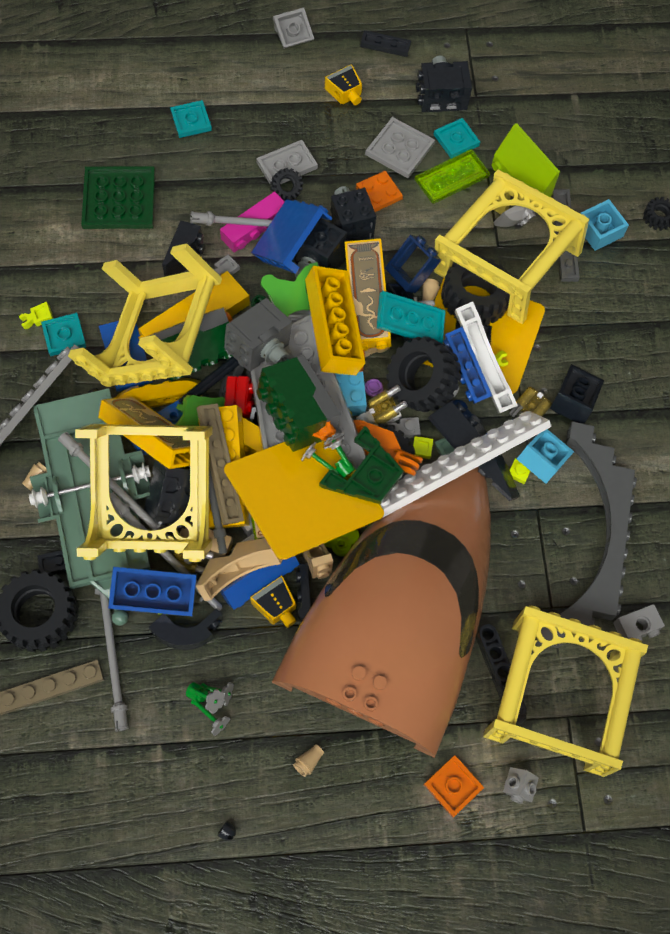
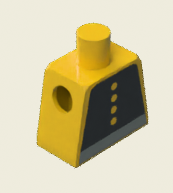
M352 64L325 77V90L340 104L351 101L353 105H358L361 102L362 83Z
M282 576L250 597L251 604L271 624L274 625L281 620L286 628H289L296 622V619L291 614L296 609V603Z

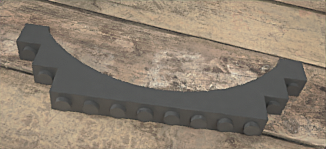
M572 422L567 431L566 445L571 447L581 458L597 484L605 510L606 544L601 564L590 587L575 604L560 615L568 620L570 618L581 621V624L589 626L594 625L595 618L593 617L612 621L620 614L621 604L618 602L619 597L623 593L621 578L624 577L626 570L623 562L628 554V548H625L626 541L630 537V530H628V523L630 524L632 520L630 506L634 503L635 495L632 494V490L636 486L637 478L634 477L635 470L614 466L616 462L615 448L594 444L596 440L594 426ZM543 627L541 629L544 639L551 641L553 639L552 632L548 628ZM557 631L558 637H561V638H564V637H565V634H564V633H563V634H560V633ZM536 637V644L542 645V643H540ZM563 643L552 645L550 647L559 649L563 645Z

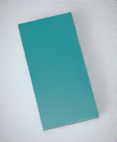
M382 291L379 296L377 329L411 339L415 337H429L443 344L446 310Z

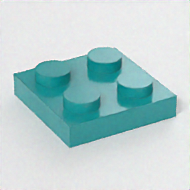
M203 100L170 107L179 138L212 131Z
M463 118L434 130L435 138L451 159L480 145L479 139Z
M77 313L41 322L50 357L60 354L67 346L71 348L74 344L79 348L87 347Z

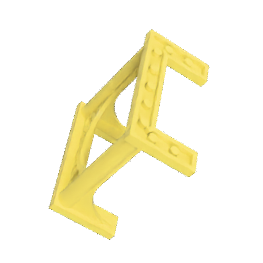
M498 169L494 173L491 185L444 237L439 234L435 239V250L438 252L437 255L441 262L434 269V272L445 278L448 269L452 267L454 261L510 294L507 316L523 324L527 318L531 290L565 251L577 257L582 253L589 218ZM509 205L522 206L535 211L545 220L550 232L547 246L519 279L512 277L459 246L462 240L488 212L494 210L502 214L509 209ZM558 221L563 225L555 226L552 224V222Z
M187 243L172 247L170 253L189 272L141 282L118 260L103 264L102 270L129 293L114 336L109 346L98 355L91 354L85 348L70 350L68 355L76 365L84 368L89 375L98 379L102 385L111 387L191 375L193 367L188 362L213 286L221 284L222 277ZM196 289L185 324L174 342L167 343L161 341L156 335L141 337L138 345L147 354L151 355L153 359L146 361L134 360L129 352V343L144 300Z
M89 424L75 429V438H90L91 492L88 533L85 542L77 548V557H83L84 560H95L106 549H113L114 552H125L126 549H134V552L138 553L146 552V549L154 550L155 553H165L166 550H174V553H183V559H189V562H200L201 559H205L212 548V539H209V437L212 435V426ZM109 435L183 436V440H190V499L185 512L175 523L158 530H144L130 525L116 512L109 490ZM108 514L114 516V520L107 524V520H110ZM187 516H191L190 522H193V526L185 521ZM115 524L123 526V531L118 536L111 534V528ZM178 525H183L189 530L188 537L179 535L177 532ZM127 531H132L134 533L133 537H131L132 535L124 537ZM166 532H173L174 537H167ZM151 533L153 537L148 538L147 534Z
M525 606L515 619L512 629L518 631V640L497 719L485 729L483 737L502 744L509 738H514L585 762L584 771L602 777L621 770L623 761L619 760L622 741L640 659L647 653L648 645L643 644L641 640L636 638L627 639L621 637L622 635L617 632L602 631L600 627L595 625H583L577 619L570 618L568 620L562 618L560 614L555 612L546 613L536 606ZM543 627L548 628L552 632L553 639L551 641L544 639L541 629ZM557 631H558L560 634H563V633H564V634H565V637H564V638L558 637ZM536 637L538 641L542 643L540 647L535 646L537 640H535ZM572 643L591 650L603 661L610 674L612 696L599 753L516 726L531 665L539 653L552 645ZM597 644H599V646L601 647L605 646L606 648L604 649V651L599 650L597 648ZM610 650H613V651L611 652L610 658H609V660H608V659H607V653H608ZM621 664V668L618 667V673L615 672L613 666Z

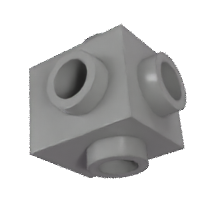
M510 767L503 792L511 796L510 800L516 803L523 804V801L532 803L539 777L527 770Z

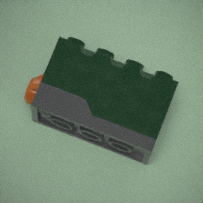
M224 307L204 314L188 362L193 367L191 373L201 370V365L205 367L218 363L219 358L222 360L233 357L224 348L226 324L232 321L231 315L224 310ZM185 321L149 336L156 335L163 342H174L182 331ZM181 376V377H170L169 379H170V380H173V379L176 380V379L182 378V377H184V376Z
M304 355L262 368L258 389L256 390L259 400L266 402L265 408L268 415L275 417V427L277 430L284 432V442L287 446H290L293 452L310 446L314 442L326 441V439L336 434L341 413Z

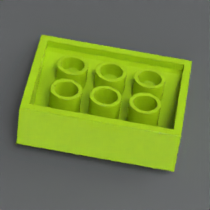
M517 123L513 125L501 143L492 161L494 171L499 169L548 197L552 196L560 171Z

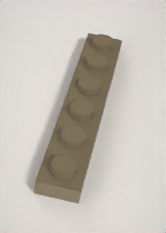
M218 404L198 406L196 409L200 426H212V435L209 437V467L222 524L228 525L242 522L244 517L239 495L224 472L225 465L230 463L231 460Z
M95 660L0 692V716L104 681L99 661Z

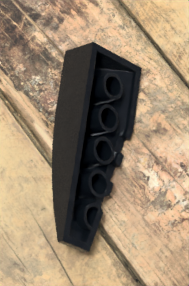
M460 399L448 402L428 417L454 449L459 446H465L472 439L487 434V431L480 424L479 418L468 410L467 404ZM501 454L478 466V472L483 477L491 478L493 480L491 484L508 501L515 500L520 496L514 479Z

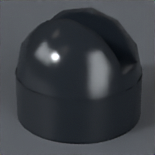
M226 821L217 836L225 841L232 840L233 836L236 835L235 826Z

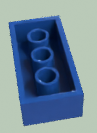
M113 567L108 609L192 616L197 575Z

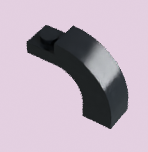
M216 608L200 624L191 628H183L175 625L165 614H162L148 628L160 642L168 647L190 650L199 648L214 639L210 631H215L222 624L223 617Z

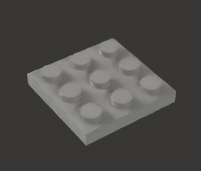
M392 117L367 148L365 155L409 178L433 147L435 139Z

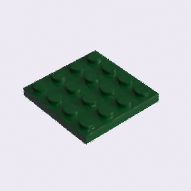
M85 167L82 229H153L155 167Z

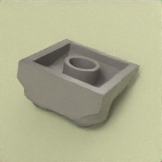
M304 8L273 16L274 29L278 33L284 49L314 40Z
M514 206L503 212L493 223L499 227H510L518 224L523 226L536 216V212L526 207Z

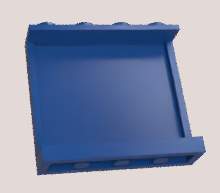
M286 200L251 253L266 264L296 274L300 267L292 262L293 258L320 218L332 220V217L327 214L328 210L321 205L317 207L312 203L308 205L303 201L300 203L297 200Z

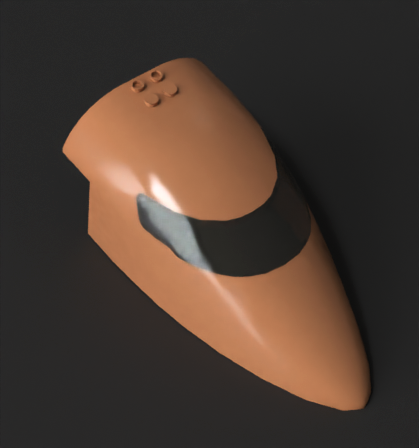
M479 467L472 469L380 520L370 523L338 565L306 614L292 639L272 683L291 692L293 688L312 695L416 743L415 749L435 758L462 687L475 642L487 587L490 561L491 514L485 476L483 477L478 472Z

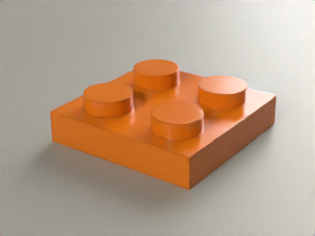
M386 171L356 184V189L366 188L375 212L403 199L402 193Z
M455 755L424 784L452 818L484 789L482 784Z

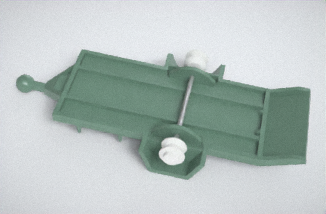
M108 388L33 406L47 473L30 477L33 489L32 493L29 494V500L31 505H35L38 508L40 516L38 523L53 519L57 521L70 589L92 585L109 599L113 567L150 570L147 549L146 552L141 553L134 552V549H126L125 552H114L113 549H106L95 560H84L83 557H77V548L85 542L90 522V468L78 456L72 457L69 454V450L58 441V438L64 432H68L77 443H81L84 446L83 451L90 457V438H75V429L89 424H107L98 416L101 400L112 399L110 389ZM109 435V476L134 501L135 499L150 496L149 477H151L149 466L145 464L142 450L125 454L121 435ZM117 495V497H118L124 504H126V503ZM129 508L130 513L141 522L139 516ZM108 514L110 520H107V524L114 520L113 515ZM115 524L111 528L113 536H118L123 531L121 524ZM127 531L124 537H127L128 535H132L131 537H133L134 533L132 531ZM114 609L112 614L113 623L118 626L124 625L128 621L127 612Z

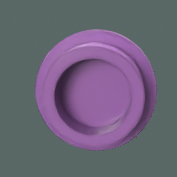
M370 379L365 384V392L371 397H377L383 391V385L377 379Z

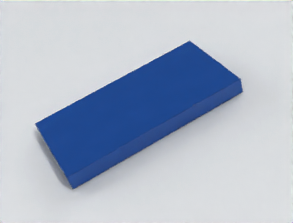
M119 321L99 326L105 349L111 343ZM136 324L130 339L129 352L134 360L146 361L145 351L138 345L140 334ZM153 380L138 383H129L125 385H115V387L118 392L126 390L133 386H141L148 383H152Z

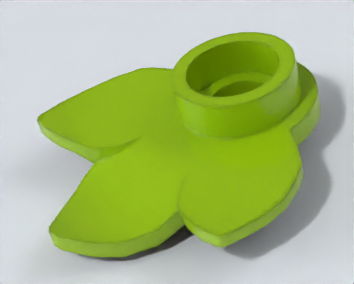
M354 530L328 541L324 545L332 548L336 555L345 556L359 538V531Z

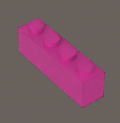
M274 191L238 217L273 220L285 201ZM226 224L220 229L221 240L235 253L239 249H243L250 241L256 240L268 227Z

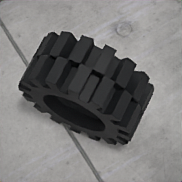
M288 168L280 169L272 177L270 182L272 187L270 189L273 192L275 191L284 201H292L303 190L302 177L298 176L299 172H294L292 168L290 170ZM287 178L292 181L293 188L291 191H284L281 188L280 183L282 179Z
M655 197V199H651L648 202L643 213V219H646L645 223H650L648 227L654 226V230L659 228V231L670 227V199L664 200V197H661L659 200V197ZM654 211H661L666 217L658 216Z

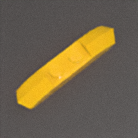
M179 378L176 381H165L162 384H147L143 387L137 385L122 391L115 398L133 396L149 408L169 405L179 400L201 381L191 378Z

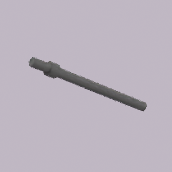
M209 467V500L215 530H213L214 539H217L219 554L227 553L226 531L222 526Z

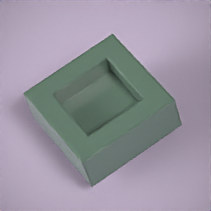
M445 438L435 442V447L441 456L448 455L455 450Z

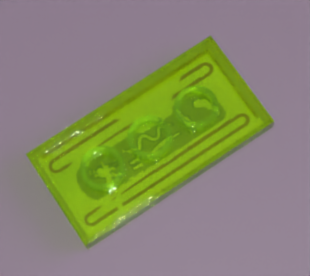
M470 149L416 175L415 181L431 203L435 204L488 178L490 172L475 152Z

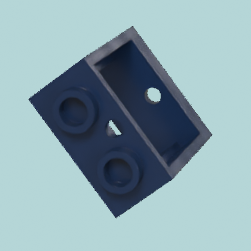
M410 234L385 267L405 291L416 293L441 262L437 255L438 252L434 248L429 247L426 244V239L420 235L414 236ZM418 246L429 259L416 276L411 279L401 267Z

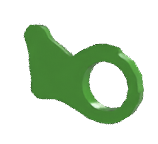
M318 262L304 267L294 282L277 279L271 274L262 277L260 285L266 291L269 301L286 316L291 315L295 311L310 310L305 279L312 267L318 266Z
M187 395L183 400V405L177 404L176 409L182 412L183 415L175 426H199L196 408L210 404H218V407H222L225 405V398Z

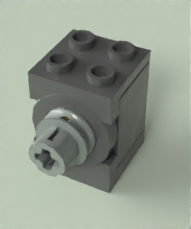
M265 298L226 324L224 348L229 355L236 358L238 363L249 372L264 361H272L274 364L286 361L289 354L283 348L289 345L292 321Z

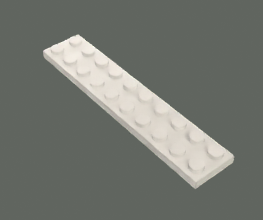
M531 411L523 412L519 417L504 422L498 428L489 430L487 434L472 439L465 446L457 447L450 454L440 456L435 462L423 465L420 470L416 471L415 476L406 474L403 479L397 482L380 506L384 510L383 517L551 427L550 420Z

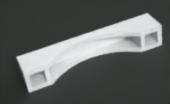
M470 302L455 309L454 312L460 326L463 327L491 391V398L497 412L502 413L518 406L494 356L474 303Z

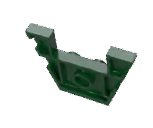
M364 426L355 437L354 443L370 453L348 480L329 470L320 481L319 486L381 505L403 476L404 471L392 456L381 447L380 442L370 434V430Z

